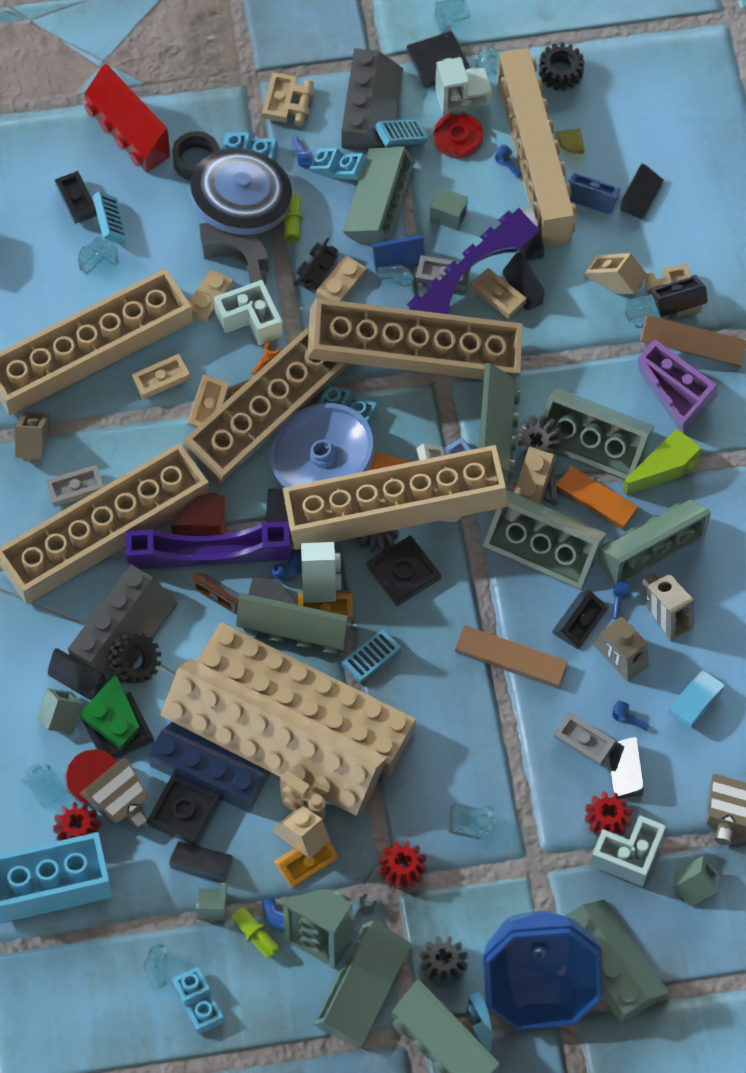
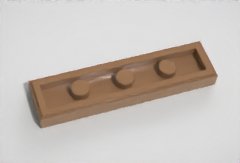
M649 315L645 317L640 342L651 344L655 339L668 349L739 367L742 366L746 349V340Z
M464 625L455 648V653L555 688H559L568 661L466 625Z

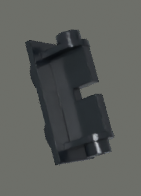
M329 238L321 244L317 242L309 252V255L312 256L308 263L304 261L296 271L299 277L295 281V285L302 281L305 283L304 287L309 291L318 288L326 275L319 266L328 271L338 257V249L334 246L326 245Z

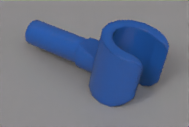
M293 136L291 140L297 152L298 165H311V150L303 151L297 136Z
M502 144L495 154V161L501 165L505 164L516 178H519L522 175L521 172L509 159L512 155V150L507 145Z
M627 581L617 582L614 585L612 619L617 620L620 616L621 597H629L630 595L629 583Z
M617 701L612 712L614 720L631 722L646 731L649 725L628 713L630 705L623 701Z

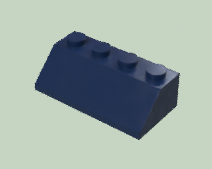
M171 722L161 730L148 753L150 767L169 776L173 774L222 795L223 801L249 813L271 774L270 771L174 722Z

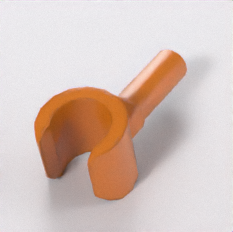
M267 342L264 345L263 357L251 371L252 375L258 373L279 354L280 347L275 351H270L272 342Z

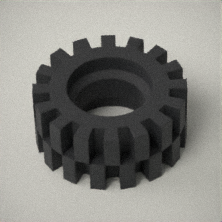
M564 42L560 43V47H557L556 43L552 44V49L547 46L545 52L542 51L539 62V77L541 76L542 82H546V86L549 88L554 85V90L557 91L558 87H562V91L567 90L568 85L570 89L574 88L575 83L578 85L583 77V54H579L580 50L577 47L573 50L572 44L564 47ZM557 62H564L570 65L571 68L566 71H559L554 69L552 65Z
M143 633L123 634L120 638H116L113 641L115 646L109 647L112 655H107V660H112V664H108L109 669L115 670L112 673L113 676L120 677V681L127 683H143L152 679L151 675H156L158 672L155 667L161 666V661H157V657H162L161 652H156L155 650L159 646L157 643H152L154 639L146 637V634ZM133 647L139 649L142 653V663L136 669L129 667L126 661L127 652Z

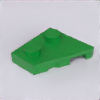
M116 676L79 713L83 721L121 751L140 731L139 724Z

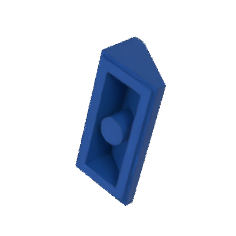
M574 173L568 181L571 188L570 202L606 214L612 213L621 192L619 187Z
M422 235L372 244V260L376 273L418 266L420 256H425Z

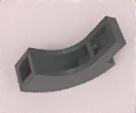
M209 223L199 224L204 259L222 256L237 259L246 267L250 284L263 280L264 285L267 284L265 272H269L268 255L265 247L254 234H232L219 230Z

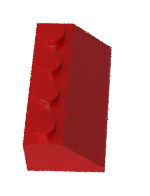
M107 63L102 65L84 93L86 103L84 108L90 117H95L99 121L102 130L106 134L110 133L114 137L117 146L121 150L125 149L130 154L132 162L137 167L141 166L147 173L171 157L168 128Z

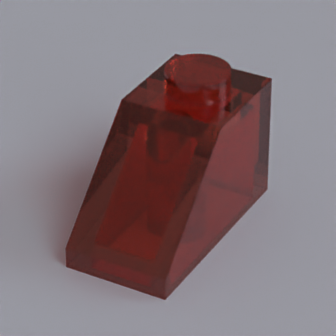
M217 493L198 495L171 519L172 534L185 536L226 534L225 495Z

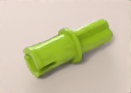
M292 194L289 210L283 219L285 223L284 239L288 243L300 241V223L303 221V216L300 214L301 198L295 194Z
M246 907L240 908L232 915L231 920L246 935V941L252 942L265 958H272L278 953L279 947L265 932V926L263 924L259 925L247 911Z

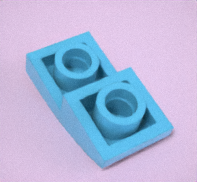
M226 132L222 150L229 148L250 149L260 152L275 161L278 142L276 139H253L250 133Z
M320 148L317 150L309 169L313 173L327 177L359 180L368 159L363 153L343 154L338 148Z
M330 384L327 385L318 404L336 403L348 406L360 413L369 426L379 410L377 403L354 397L351 390Z
M702 670L675 700L668 713L691 728L706 713L707 707L723 692L725 684Z
M199 967L172 979L198 1035L225 1023L224 1017Z
M480 991L469 996V1006L466 1007L471 1021L473 1023L478 1022V1024L472 1026L471 1034L490 1053L492 1043L491 1023L484 999Z

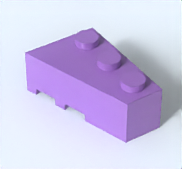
M655 339L638 357L640 373L682 433H685L717 397V385Z

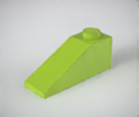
M676 429L624 480L622 492L625 495H629L680 478L688 470L692 472L701 461L699 459L701 447L679 429Z

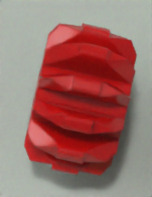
M606 791L602 792L601 798L594 795L591 798L592 804H587L585 807V811L588 814L585 815L584 821L591 824L589 827L590 833L598 830V837H600L603 829L623 836L626 831L625 827H630L632 822L629 818L632 815V809L626 807L627 799L624 798L618 801L617 792L613 793L612 797H608Z
M73 802L71 805L72 809L70 810L62 806L61 811L63 815H55L54 817L57 824L53 826V832L58 834L56 837L57 841L99 832L97 829L101 827V820L96 818L98 816L95 809L89 811L88 804L86 803L78 808L77 803ZM74 824H78V826H80V824L82 825V827L79 829H76V826H74L73 829L72 826Z
M408 840L405 841L404 847H400V844L395 841L393 843L394 850L385 847V856L379 858V864L382 865L380 875L387 876V884L396 881V888L398 890L402 887V883H406V886L411 889L413 887L412 880L420 883L422 881L421 874L427 871V866L423 864L426 862V855L419 854L420 847L418 845L410 849V842ZM403 862L404 865L408 866L406 868H403L402 865L398 863Z

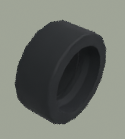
M200 131L188 132L180 136L174 142L172 148L174 169L178 175L190 181L193 170L197 165L185 163L182 161L181 155L186 150L195 147L204 148L210 153L219 151V144L215 138Z

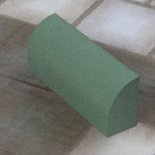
M404 146L369 148L366 156L368 160L358 181L342 231L352 240L366 245L391 240L415 163Z
M374 920L364 923L313 1025L339 1040L353 1045H363L412 943Z

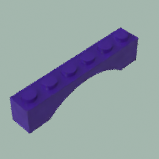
M520 208L513 213L508 210L498 220L501 224L495 230L490 227L480 236L483 241L479 245L475 246L472 243L462 253L464 258L459 263L454 260L443 270L446 275L441 280L435 277L425 287L428 291L422 297L417 294L407 303L409 310L449 314L454 289L468 269L491 256L517 253L540 231L539 228Z
M289 521L260 523L242 531L213 536L175 535L156 530L126 531V557L128 565L131 564L138 569L292 560Z

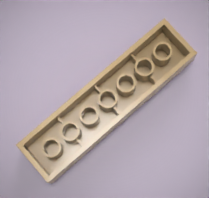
M529 48L499 52L497 84L529 206L534 207L544 247L570 243L571 235L575 232L574 219L577 218L575 203L571 204L569 199L571 197L570 184L565 182L563 177L565 176V165L558 158L560 148L558 140H554L552 136L554 134L553 121L548 119L546 114L548 113V102L541 95L543 85L541 78H537L535 73L537 72L536 58L531 57Z
M165 268L0 351L1 404L8 415L11 416L193 323L192 306Z
M316 298L310 308L308 359L483 380L485 363L494 365L514 378H517L521 373V323Z
M309 326L185 438L183 443L185 451L218 486L272 438L291 416L302 410L328 384L351 365L350 363L308 359Z
M179 442L1 546L0 567L22 600L28 605L126 547V531L155 530L209 498V482Z
M496 445L283 488L289 527L295 550L301 549V543L337 542L509 507Z
M220 622L197 659V662L387 757L381 773L390 777L415 733L416 718Z
M193 659L178 667L160 716L280 777L287 770L309 784L310 790L321 795L323 799L356 816L368 805L387 757Z

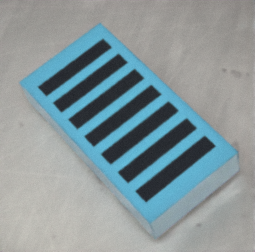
M418 119L378 121L375 126L385 146L425 144L429 139Z
M98 191L93 195V200L102 236L107 240L122 245L127 241V236L118 200L116 197Z
M382 629L342 661V666L361 684L401 652V647Z

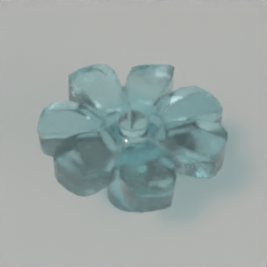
M488 47L487 52L480 50L478 52L479 59L476 60V67H485L487 75H490L491 70L494 74H498L499 52L504 51L499 50L497 52L494 47Z

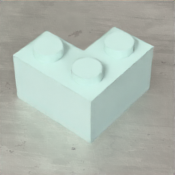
M461 57L447 58L437 62L435 92L443 115L491 106L492 89L485 67L470 68L465 71Z
M263 280L214 297L215 314L225 334L249 325L258 345L283 337L282 320Z
M334 542L301 543L303 603L336 602V590H341V574L335 573L340 572L341 561L340 553H335Z
M639 815L629 840L602 829L592 853L590 866L643 887L662 841L666 825Z

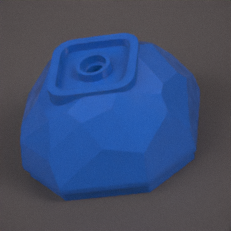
M547 911L513 915L503 922L487 942L483 953L486 1006L517 1030L574 1026L603 997L601 945L579 922L572 918Z

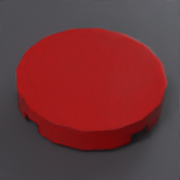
M449 113L440 118L435 125L433 135L435 146L442 154L450 158L461 159L470 157L482 146V125L475 117L467 113H461V115Z
M92 749L81 752L67 765L65 773L66 788L79 803H86L92 806L79 793L116 764L117 761L105 751Z

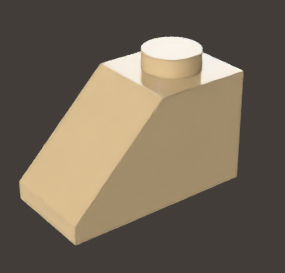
M631 253L596 255L583 273L587 278L616 294H634L641 288L642 282L647 277L646 272Z
M304 806L292 811L272 829L274 834L309 859L330 842L323 820Z

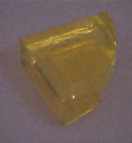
M580 128L555 132V139L558 140L560 147L573 154H584L585 148Z

